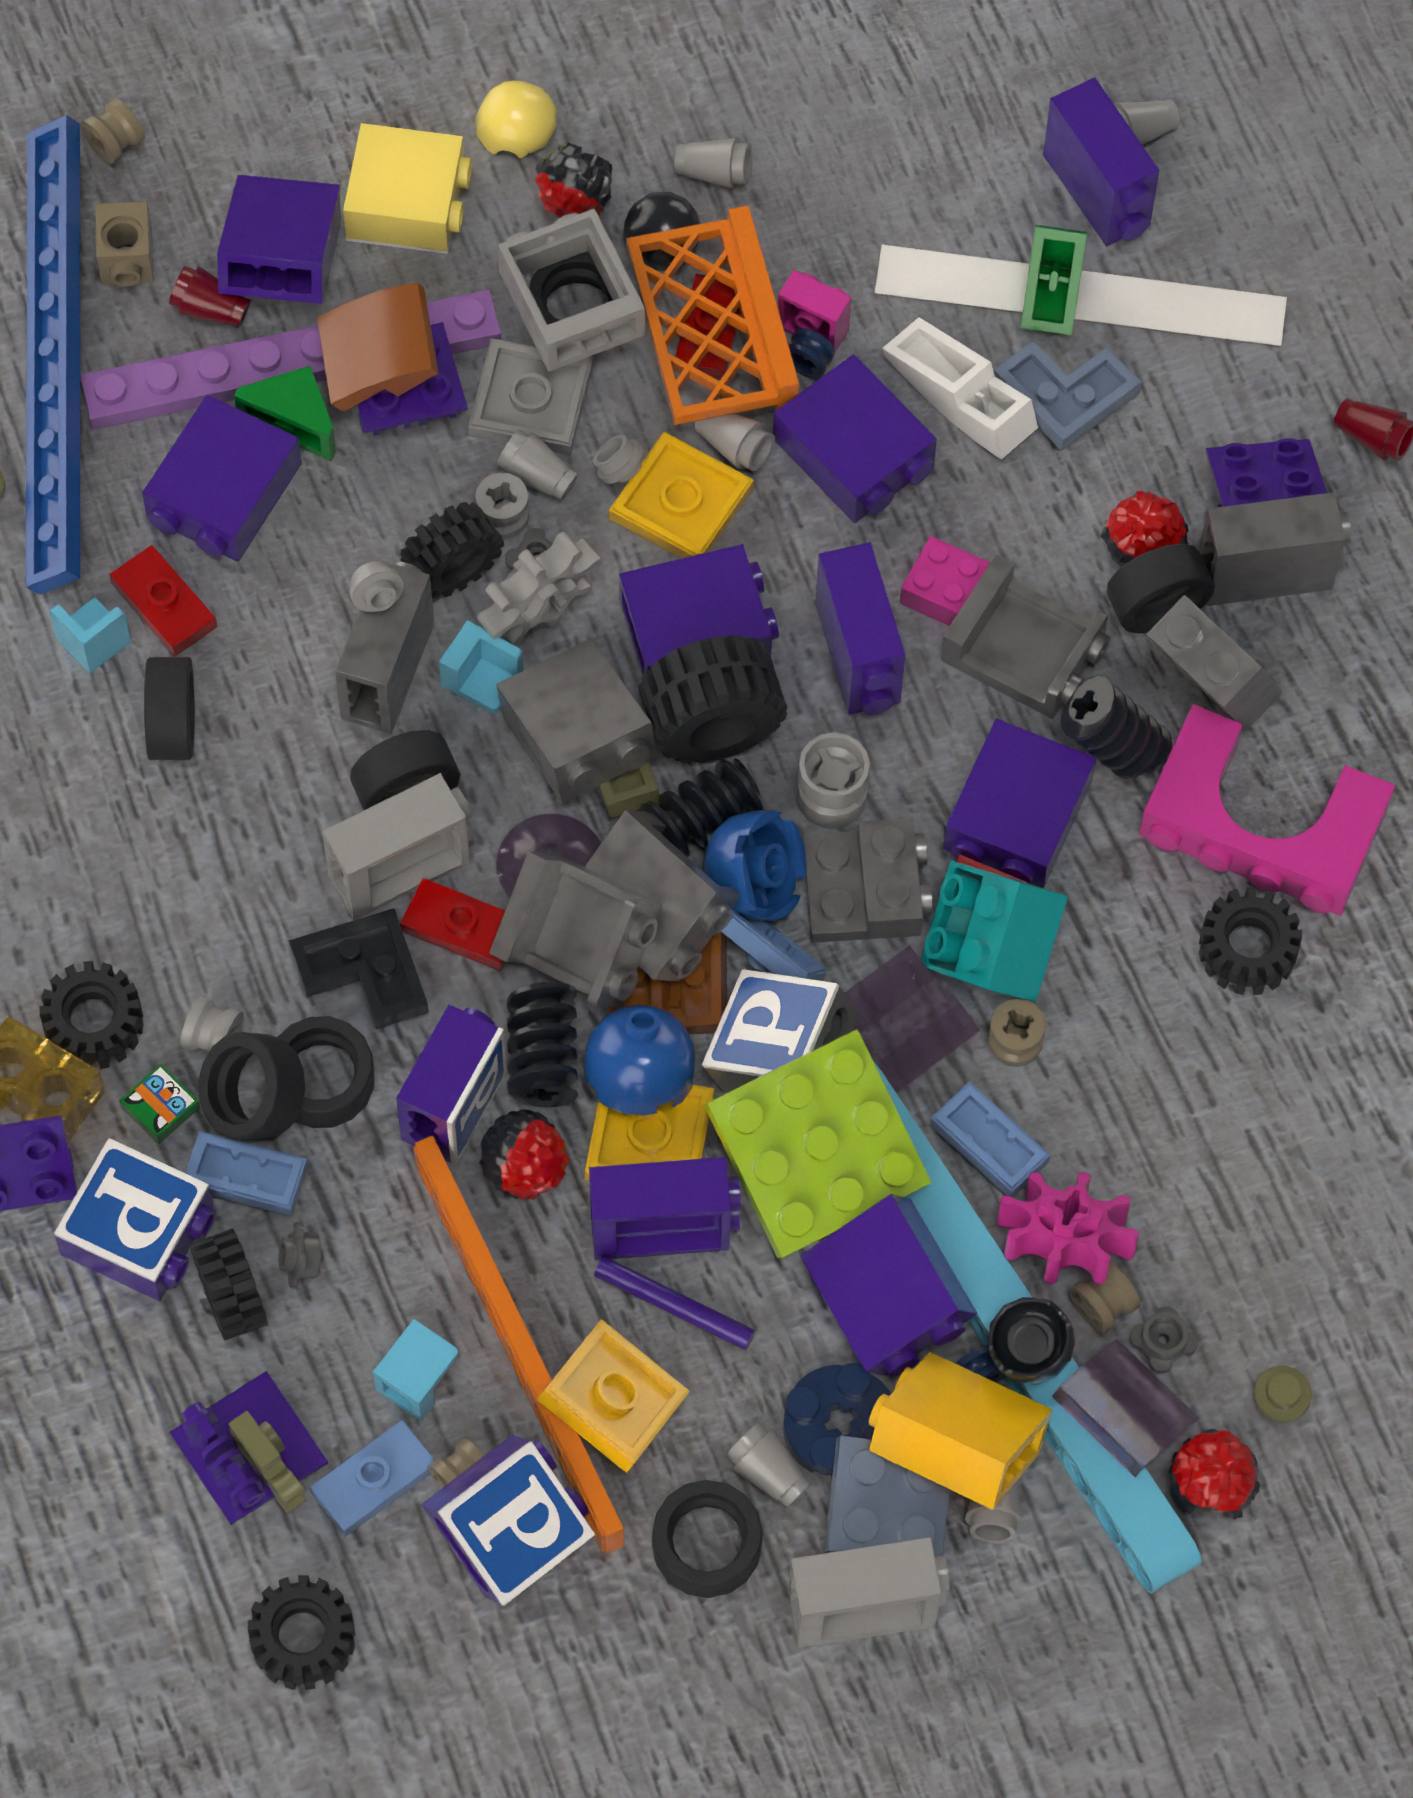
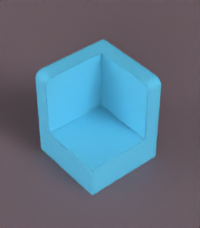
M96 597L71 616L59 604L49 611L55 638L89 674L131 642L126 614L119 607H115L109 612Z
M467 620L439 661L441 686L495 714L501 708L496 684L524 671L523 652L520 648L500 637L494 640L487 630Z
M413 1319L374 1369L375 1390L422 1422L435 1405L433 1389L458 1358V1350L445 1339Z

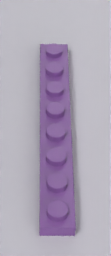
M490 290L427 302L430 325L444 323L452 354L489 347L491 338L501 340V332ZM318 325L80 375L92 430L198 408L206 394L222 402L235 400L234 394L241 386L307 366L311 367L316 383L327 381Z

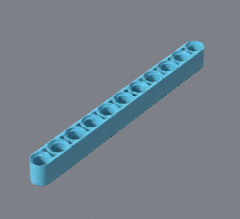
M874 1062L932 1182L905 1196V1198L913 1201L978 1314L967 1322L982 1345L988 1346L990 1322L1002 1306L1022 1297L1032 1296L1009 1261L1005 1258L1003 1252L883 1071ZM1071 1358V1361L1057 1377L1040 1384L1016 1382L1004 1376L1013 1391L1052 1409L1044 1437L1045 1441L1135 1578L1148 1593L1155 1592L1201 1564L1199 1551L1190 1534L1073 1358Z

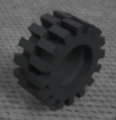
M467 502L459 503L456 509L453 505L445 508L444 514L440 517L437 513L429 518L431 522L427 526L422 524L415 529L417 536L408 537L405 542L407 547L401 549L400 555L402 558L400 560L401 562L412 564L423 573L430 575L432 599H438L441 594L444 597L451 596L455 588L460 592L467 588V582L473 579L476 582L483 577L480 572L483 569L490 570L495 563L492 559L500 557L502 554L500 548L504 547V541L480 506L473 502L470 505Z
M1247 887L1243 897H1240L1238 889L1229 891L1226 901L1220 896L1213 903L1212 911L1208 910L1205 916L1199 944H1201L1199 957L1201 962L1207 961L1205 972L1208 976L1212 977L1217 973L1219 975L1217 985L1226 989L1228 983L1232 982L1236 984L1234 993L1244 995L1246 986L1252 987L1253 995L1263 994L1265 985H1269L1270 989L1274 990L1280 986L1282 977L1287 980L1296 964L1302 940V929L1297 930L1300 922L1297 914L1288 915L1290 904L1283 898L1276 905L1273 903L1275 893L1266 890L1264 898L1256 897L1257 887ZM1241 925L1256 926L1268 934L1271 948L1261 957L1251 958L1242 956L1231 947L1229 942L1230 933Z
M93 961L83 962L84 971L76 972L74 964L65 968L67 975L65 979L62 980L56 974L50 980L52 990L44 988L41 996L43 1006H39V1012L46 1041L49 1042L50 1049L56 1056L61 1053L63 1062L70 1066L73 1065L75 1060H78L80 1068L83 1070H91V1062L98 1061L101 1070L110 1067L108 1058L115 1056L118 1063L126 1059V1047L134 1051L139 1043L137 1033H143V1012L137 989L134 983L129 984L127 974L122 970L114 974L112 965L104 962L100 970H95ZM89 999H100L107 1002L113 1009V1017L104 1029L85 1033L72 1025L70 1021L71 1013L79 1003Z
M232 1228L191 1243L190 1249L200 1281L224 1341L267 1326L268 1321L262 1306L261 1297L257 1291L250 1266L234 1229Z
M298 1575L299 1582L289 1583V1579L286 1577L278 1580L280 1587L273 1591L268 1586L262 1592L263 1600L261 1603L255 1601L251 1608L252 1620H248V1634L255 1662L260 1670L264 1669L266 1671L267 1677L271 1681L277 1683L278 1679L284 1681L285 1688L295 1690L296 1684H304L305 1690L316 1689L314 1683L323 1679L325 1685L333 1681V1673L337 1669L341 1672L344 1671L348 1666V1655H353L354 1636L356 1634L349 1603L346 1604L344 1602L343 1594L337 1588L333 1591L329 1589L328 1582L321 1578H318L317 1583H312L309 1580V1575ZM296 1613L313 1614L321 1620L325 1627L321 1643L315 1649L306 1653H296L288 1650L279 1639V1631L283 1622Z

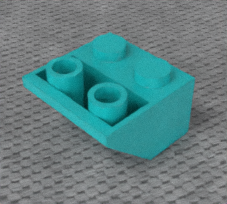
M950 860L945 880L941 886L930 930L925 939L919 966L991 991L1036 1002L1068 896Z

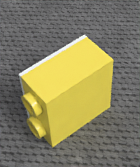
M361 123L343 208L346 241L448 254L452 232L460 233L462 227L464 202L458 201L460 189L469 188L472 173V158L464 157L463 136Z

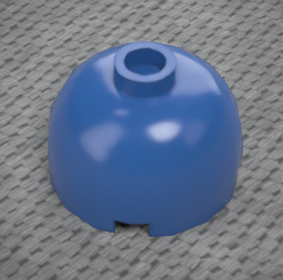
M757 810L730 817L713 832L705 851L703 872L719 886L732 887L740 894V898L732 910L746 919L775 921L787 917L797 906L801 895L792 894L795 889L796 878L806 877L805 845L796 824L792 820H782L779 816L781 812L776 810Z
M636 1004L620 1007L607 1014L590 1034L586 1047L583 1077L586 1085L589 1082L596 1090V1099L604 1106L624 1114L644 1116L656 1114L658 1105L667 1104L673 1100V1107L683 1102L691 1091L696 1058L694 1044L683 1023L672 1013L656 1006Z

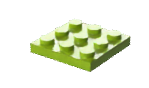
M858 1029L703 1104L777 1258H783L837 1231L890 1194L905 1197L932 1183Z

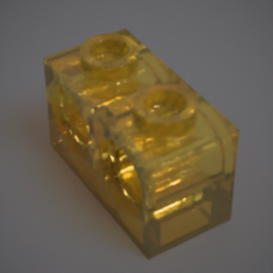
M7 1016L1 1024L0 1070L9 1064H20L24 1066V1069L14 1077L6 1078L0 1076V1112L6 1107L22 1117L20 1119L21 1122L62 1115L68 1144L105 1094L100 1071L10 1016ZM62 1091L70 1094L69 1099L61 1105L51 1106L44 1103L45 1099L54 1092Z

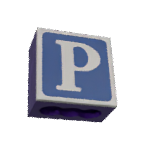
M448 1004L396 1097L401 1140L415 1146L416 1142L433 1135L445 1161L454 1165L457 1164L507 1073L504 1029L495 1026L494 1021L488 1015L474 1008H465L463 1011Z
M108 1138L54 1235L61 1256L160 1302L169 1286L176 1288L182 1281L189 1265V1257L186 1255L190 1250V1244L196 1238L202 1240L207 1236L215 1220L216 1210L213 1209L209 1184Z
M513 1434L421 1504L484 1597L503 1606L595 1535L584 1519L589 1512L583 1501L569 1486L563 1488L552 1472L557 1468V1465L548 1450L538 1440L532 1442Z

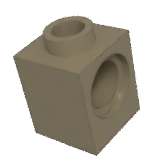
M148 202L95 204L96 255L101 284H115L127 287L136 285L139 282H154L152 226ZM122 245H132V247L128 249H116Z

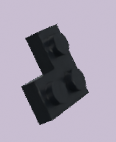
M394 908L289 940L290 950L306 997L360 981L376 1029L429 1013L428 1003Z

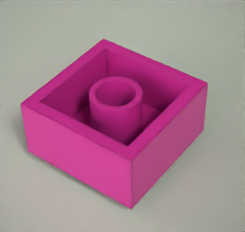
M793 270L778 294V311L784 331L793 335L797 329L813 330L825 337L833 345L836 352L849 332L852 297L848 296L840 288H832L819 282L811 274H803Z
M930 535L901 587L900 604L950 626L990 562Z

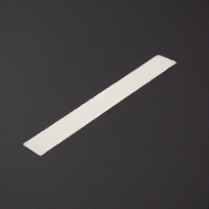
M882 245L875 293L1023 313L1030 264ZM1082 271L1074 319L1281 346L1287 297Z

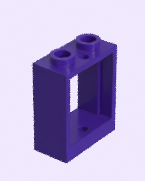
M726 1157L589 1167L594 1261L601 1260L603 1256L610 1259L726 1251L729 1250L730 1231L740 1230L739 1210H741L739 1177H728Z

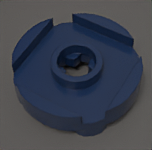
M857 1363L829 1365L808 1373L796 1384L786 1398L783 1434L788 1450L793 1458L808 1471L813 1473V1470L822 1475H830L832 1479L836 1438L841 1436L842 1433L838 1428L831 1430L826 1428L825 1423L831 1420V1412L840 1410L843 1414L850 1413L855 1418L850 1422L851 1432L842 1436L872 1440L875 1428L869 1425V1418L879 1397L882 1394L891 1395L888 1388L881 1380L871 1375L870 1372H866L864 1367Z

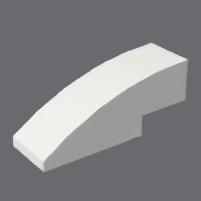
M920 317L882 348L884 356L930 404L975 442L998 458L1003 459L1038 428L1030 398L996 378L992 363Z

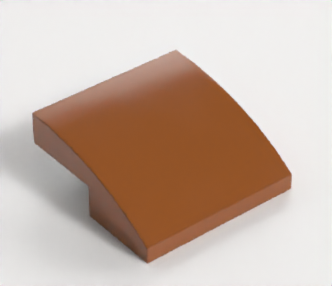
M418 282L380 290L359 297L317 317L330 404L343 412L384 389L396 396H400L439 373L424 286Z
M722 932L713 935L701 951L702 960L698 967L689 976L679 981L653 980L638 966L636 971L638 974L636 987L630 997L625 1000L623 1007L636 1004L656 1006L672 1013L683 1023L689 1034L715 1033L727 1006V936ZM608 1007V1014L620 1007Z

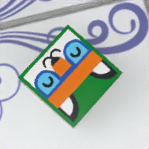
M162 1064L156 1067L119 1100L121 1108L158 1144L200 1108L199 1101Z

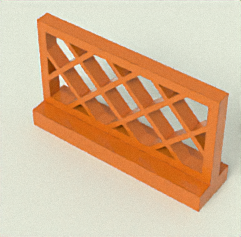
M749 205L728 209V219L626 238L629 259L640 299L645 307V318L674 425L774 406L776 411L798 395L799 381ZM720 238L723 248L722 254L714 264L691 252L699 241ZM661 249L675 258L664 274L645 265L641 253ZM683 262L707 274L695 291L672 279ZM726 263H727L729 272L723 270V267L725 266ZM715 279L735 291L736 296L727 308L704 297V294ZM649 281L656 284L652 290ZM664 289L687 301L676 318L656 309L655 301ZM696 306L719 319L707 336L684 324ZM738 308L740 309L742 317L735 314ZM727 324L747 334L748 341L739 354L716 341ZM661 325L668 328L664 335ZM676 334L700 346L688 364L668 353L667 346ZM708 351L731 363L720 381L696 369ZM751 352L754 362L747 358ZM742 369L759 378L762 391L742 394L728 385L738 370ZM673 370L680 373L677 379H675ZM688 379L712 391L705 402L687 406L682 405L679 392Z

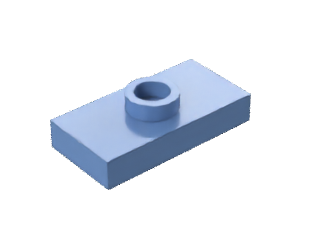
M733 910L732 919L721 931L748 953L746 955L747 961L761 972L822 981L828 973L822 964L768 921L746 919Z
M970 1081L931 1117L930 1126L1004 1194L1012 1198L1028 1183L1031 1173H1039L1050 1162L1051 1155Z
M199 1131L185 1174L209 1184L211 1196L292 1216L308 1168V1162L303 1157Z
M401 1420L310 1486V1492L344 1537H346L428 1477L430 1473L427 1466L435 1460L406 1423Z

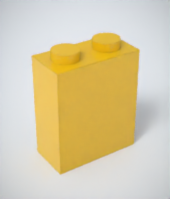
M929 1352L914 1369L907 1367L902 1372L890 1396L882 1394L875 1403L869 1418V1425L875 1428L869 1451L993 1510L1040 1454L1052 1409Z

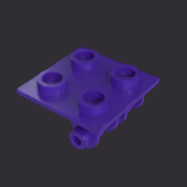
M443 322L431 325L439 373L400 396H396L384 389L357 404L362 433L373 432V435L377 436L380 435L379 431L397 428L399 425H403L404 429H409L412 422L418 421L419 425L422 426L426 425V419L433 420L450 416V419L456 418L457 412L468 410Z
M1285 438L1276 442L1256 444L1230 443L1222 447L1206 448V456L1221 504H1218L1217 507L1327 493L1310 439L1296 440Z
M62 1115L0 1125V1211L74 1199L77 1194L73 1173L74 1164L71 1148H68Z
M267 1371L208 1408H205L201 1402L189 1406L182 1413L186 1422L169 1432L230 1525L275 1498L270 1488L263 1484L245 1460L240 1449H237L231 1437L228 1423L244 1412L248 1411L258 1426L265 1421L272 1426L285 1447V1450L279 1453L281 1460L299 1482L328 1464L327 1459Z

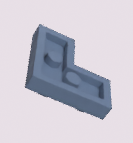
M1034 341L993 370L996 378L1032 400L1038 427L1061 451L1140 393L1142 383L1107 347L1068 376Z

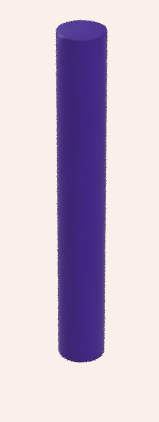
M606 1256L602 1257L595 1270V1277L741 1349L747 1350L756 1332L755 1329Z

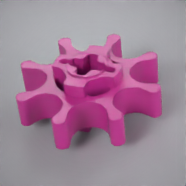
M1031 1173L1028 1180L1026 1201H1019L1007 1195L1002 1196L1000 1200L997 1224L1001 1227L1016 1228L1008 1231L1004 1256L1008 1260H1015L1026 1254L1043 1257L1047 1260L1044 1281L1049 1284L1057 1283L1059 1270H1067L1069 1265L1085 1268L1090 1272L1095 1283L1103 1284L1107 1280L1111 1259L1109 1254L1120 1256L1126 1260H1132L1135 1257L1139 1232L1132 1228H1121L1127 1223L1130 1198L1125 1195H1121L1112 1201H1098L1088 1195L1091 1176L1088 1173H1079L1076 1186H1068L1067 1190L1064 1191L1049 1187L1040 1173Z

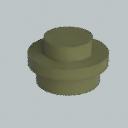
M1275 1366L1267 1369L1260 1375L1254 1388V1400L1259 1411L1268 1419L1280 1423L1292 1422L1302 1417L1308 1410L1312 1399V1389L1308 1379L1300 1371L1289 1366Z

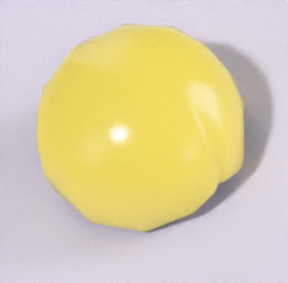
M516 80L502 82L487 93L475 117L476 136L492 154L503 150L516 154L518 158H523L528 153L531 154L546 147L557 128V108L550 95L539 86Z

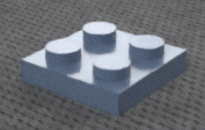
M842 1435L837 1437L824 1553L931 1537L934 1556L943 1555L950 1489L870 1452L871 1439Z

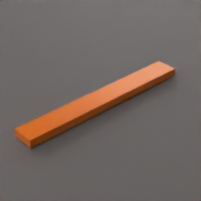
M433 1135L416 1142L415 1147H413L415 1166L571 1488L580 1497L589 1512L585 1517L590 1528L595 1533L594 1536L601 1551H605L608 1554L623 1547L624 1527L578 1433L537 1401V1398L552 1379Z

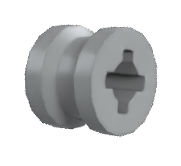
M501 472L491 474L483 479L476 488L475 503L481 507L502 536V539L515 537L525 529L529 519V498L526 485L522 480L510 473ZM504 498L502 503L495 506L497 500Z
M199 996L192 1005L185 1020L180 1038L181 1047L191 1051L201 1048L209 1052L212 1046L226 1035L241 1032L244 1012L235 1008L222 1010L215 1006L212 999Z

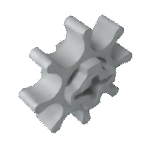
M561 532L556 536L553 545L540 555L533 556L528 549L521 552L518 556L519 560L513 564L514 568L507 579L501 583H491L487 586L485 591L495 603L480 612L477 619L494 640L504 634L516 646L522 642L528 630L537 624L546 622L550 628L556 626L560 622L559 618L565 614V609L570 601L577 595L584 596L592 590V586L583 575L597 567L602 559L585 539H581L575 544L566 532Z

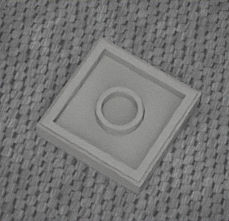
M491 338L468 425V436L508 443L517 430H521L527 435L534 432L553 452L571 455L593 370V357L589 356L548 372L536 346Z

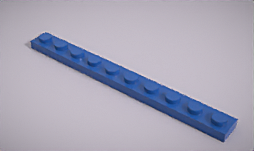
M68 115L28 132L26 588L38 594H43L80 579V123Z

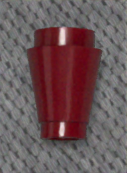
M187 266L183 267L169 299V304L179 308V314L232 325L236 328L241 326L251 302L250 299L244 296L218 294V278L200 266L196 270Z
M1346 398L1341 403L1336 412L1334 427L1342 430L1384 461L1389 457L1397 461L1401 460L1412 444L1413 421L1407 419L1406 412L1353 401L1349 398Z

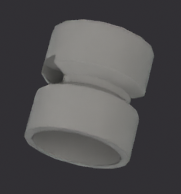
M835 732L822 734L809 741L801 752L798 770L797 801L800 811L807 820L819 827L829 829L846 827L856 821L865 809L870 761L867 751L858 740L847 734Z

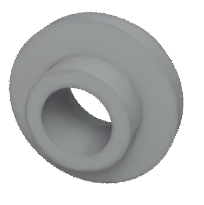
M623 434L610 438L598 449L593 459L594 465L598 468V477L605 484L627 482L641 468L643 447L637 440H629Z
M373 561L362 565L351 577L350 597L355 607L361 611H384L390 608L404 591V582L400 573L382 561Z

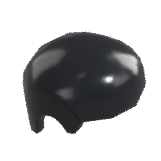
M670 191L651 192L635 202L628 211L624 222L623 239L626 244V238L701 223L697 211L687 199ZM698 243L695 245V247H694L693 250L691 251V252L694 253V254L696 253V250H697V247H698ZM661 249L641 253L644 264L653 269H667L675 258Z
M1022 1297L1003 1305L990 1322L987 1343L988 1351L996 1367L1005 1376L1016 1382L1040 1384L1057 1377L1071 1361L1075 1347L1074 1329L1069 1318L1053 1301L1044 1298Z

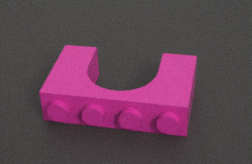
M1193 704L1144 809L1139 835L1147 837L1154 846L1162 850H1179L1196 857L1204 866L1218 872L1228 870L1248 878L1255 887L1263 891H1280L1297 898L1305 907L1318 913L1331 912L1342 916L1388 811L1396 785L1344 765L1322 816L1311 828L1296 836L1282 839L1254 835L1241 828L1231 819L1222 804L1219 791L1238 748L1243 724Z

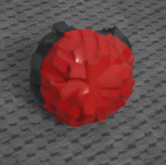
M565 141L557 149L552 150L546 158H541L540 163L535 168L537 172L535 182L540 190L538 196L543 203L544 210L554 213L558 218L571 213L581 214L591 209H595L599 216L604 211L605 203L611 198L612 164L597 154L582 153V147Z
M1136 491L1133 496L1127 497L1115 509H1112L1109 518L1105 521L1106 526L1100 536L1105 541L1111 558L1122 567L1132 559L1148 551L1166 545L1189 544L1187 540L1189 528L1176 502L1173 503L1167 497L1161 498L1149 491L1145 493L1144 491Z
M527 1109L510 1111L507 1115L498 1117L494 1125L490 1126L485 1135H483L481 1141L482 1156L479 1162L482 1167L483 1176L493 1182L496 1189L502 1191L504 1196L508 1198L523 1200L527 1197L534 1200L541 1193H547L549 1189L556 1188L565 1176V1168L570 1161L567 1156V1147L564 1144L565 1140L561 1138L555 1126L549 1123L548 1119L541 1113Z
M1214 1428L1208 1429L1194 1438L1186 1439L1180 1450L1174 1452L1169 1475L1172 1477L1173 1496L1183 1512L1191 1514L1199 1506L1201 1509H1214L1219 1512H1226L1233 1519L1243 1517L1242 1510L1251 1505L1255 1495L1259 1493L1260 1483L1257 1481L1258 1463L1256 1457L1246 1444L1240 1442V1438L1231 1434L1230 1431H1219Z

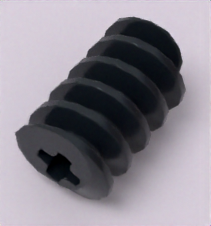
M1099 674L1085 679L1077 686L1065 704L1061 715V728L1064 733L1074 739L1080 747L1087 749L1091 756L1099 759L1102 765L1110 768L1113 774L1122 779L1136 778L1143 773H1151L1161 768L1172 751V737L1167 728L1158 723L1153 716L1147 714L1141 706L1135 704L1129 696L1123 694L1117 686L1111 684L1108 678Z
M737 758L733 760V764L725 759L717 763L714 770L715 774L708 770L698 773L696 784L689 780L678 784V795L669 790L660 794L659 805L650 800L641 805L640 812L652 813L667 826L662 835L686 857L690 856L688 839L692 838L702 848H706L709 844L706 829L711 828L715 831L725 822L726 818L744 813L743 809L746 807L751 811L764 810L760 792L754 779L744 764Z
M562 982L533 983L516 989L510 993L506 1000L507 1009L510 1013L507 1019V1029L511 1034L507 1040L508 1053L511 1054L507 1061L508 1073L511 1075L507 1082L509 1095L524 1104L538 1107H558L573 1102L578 1097L577 1090L563 1087L574 1083L578 1079L577 1070L570 1066H565L578 1058L577 1050L569 1045H563L573 1042L577 1038L576 1028L565 1024L577 1018L576 1008L569 1004H564L573 1001L577 997L576 988L570 984Z

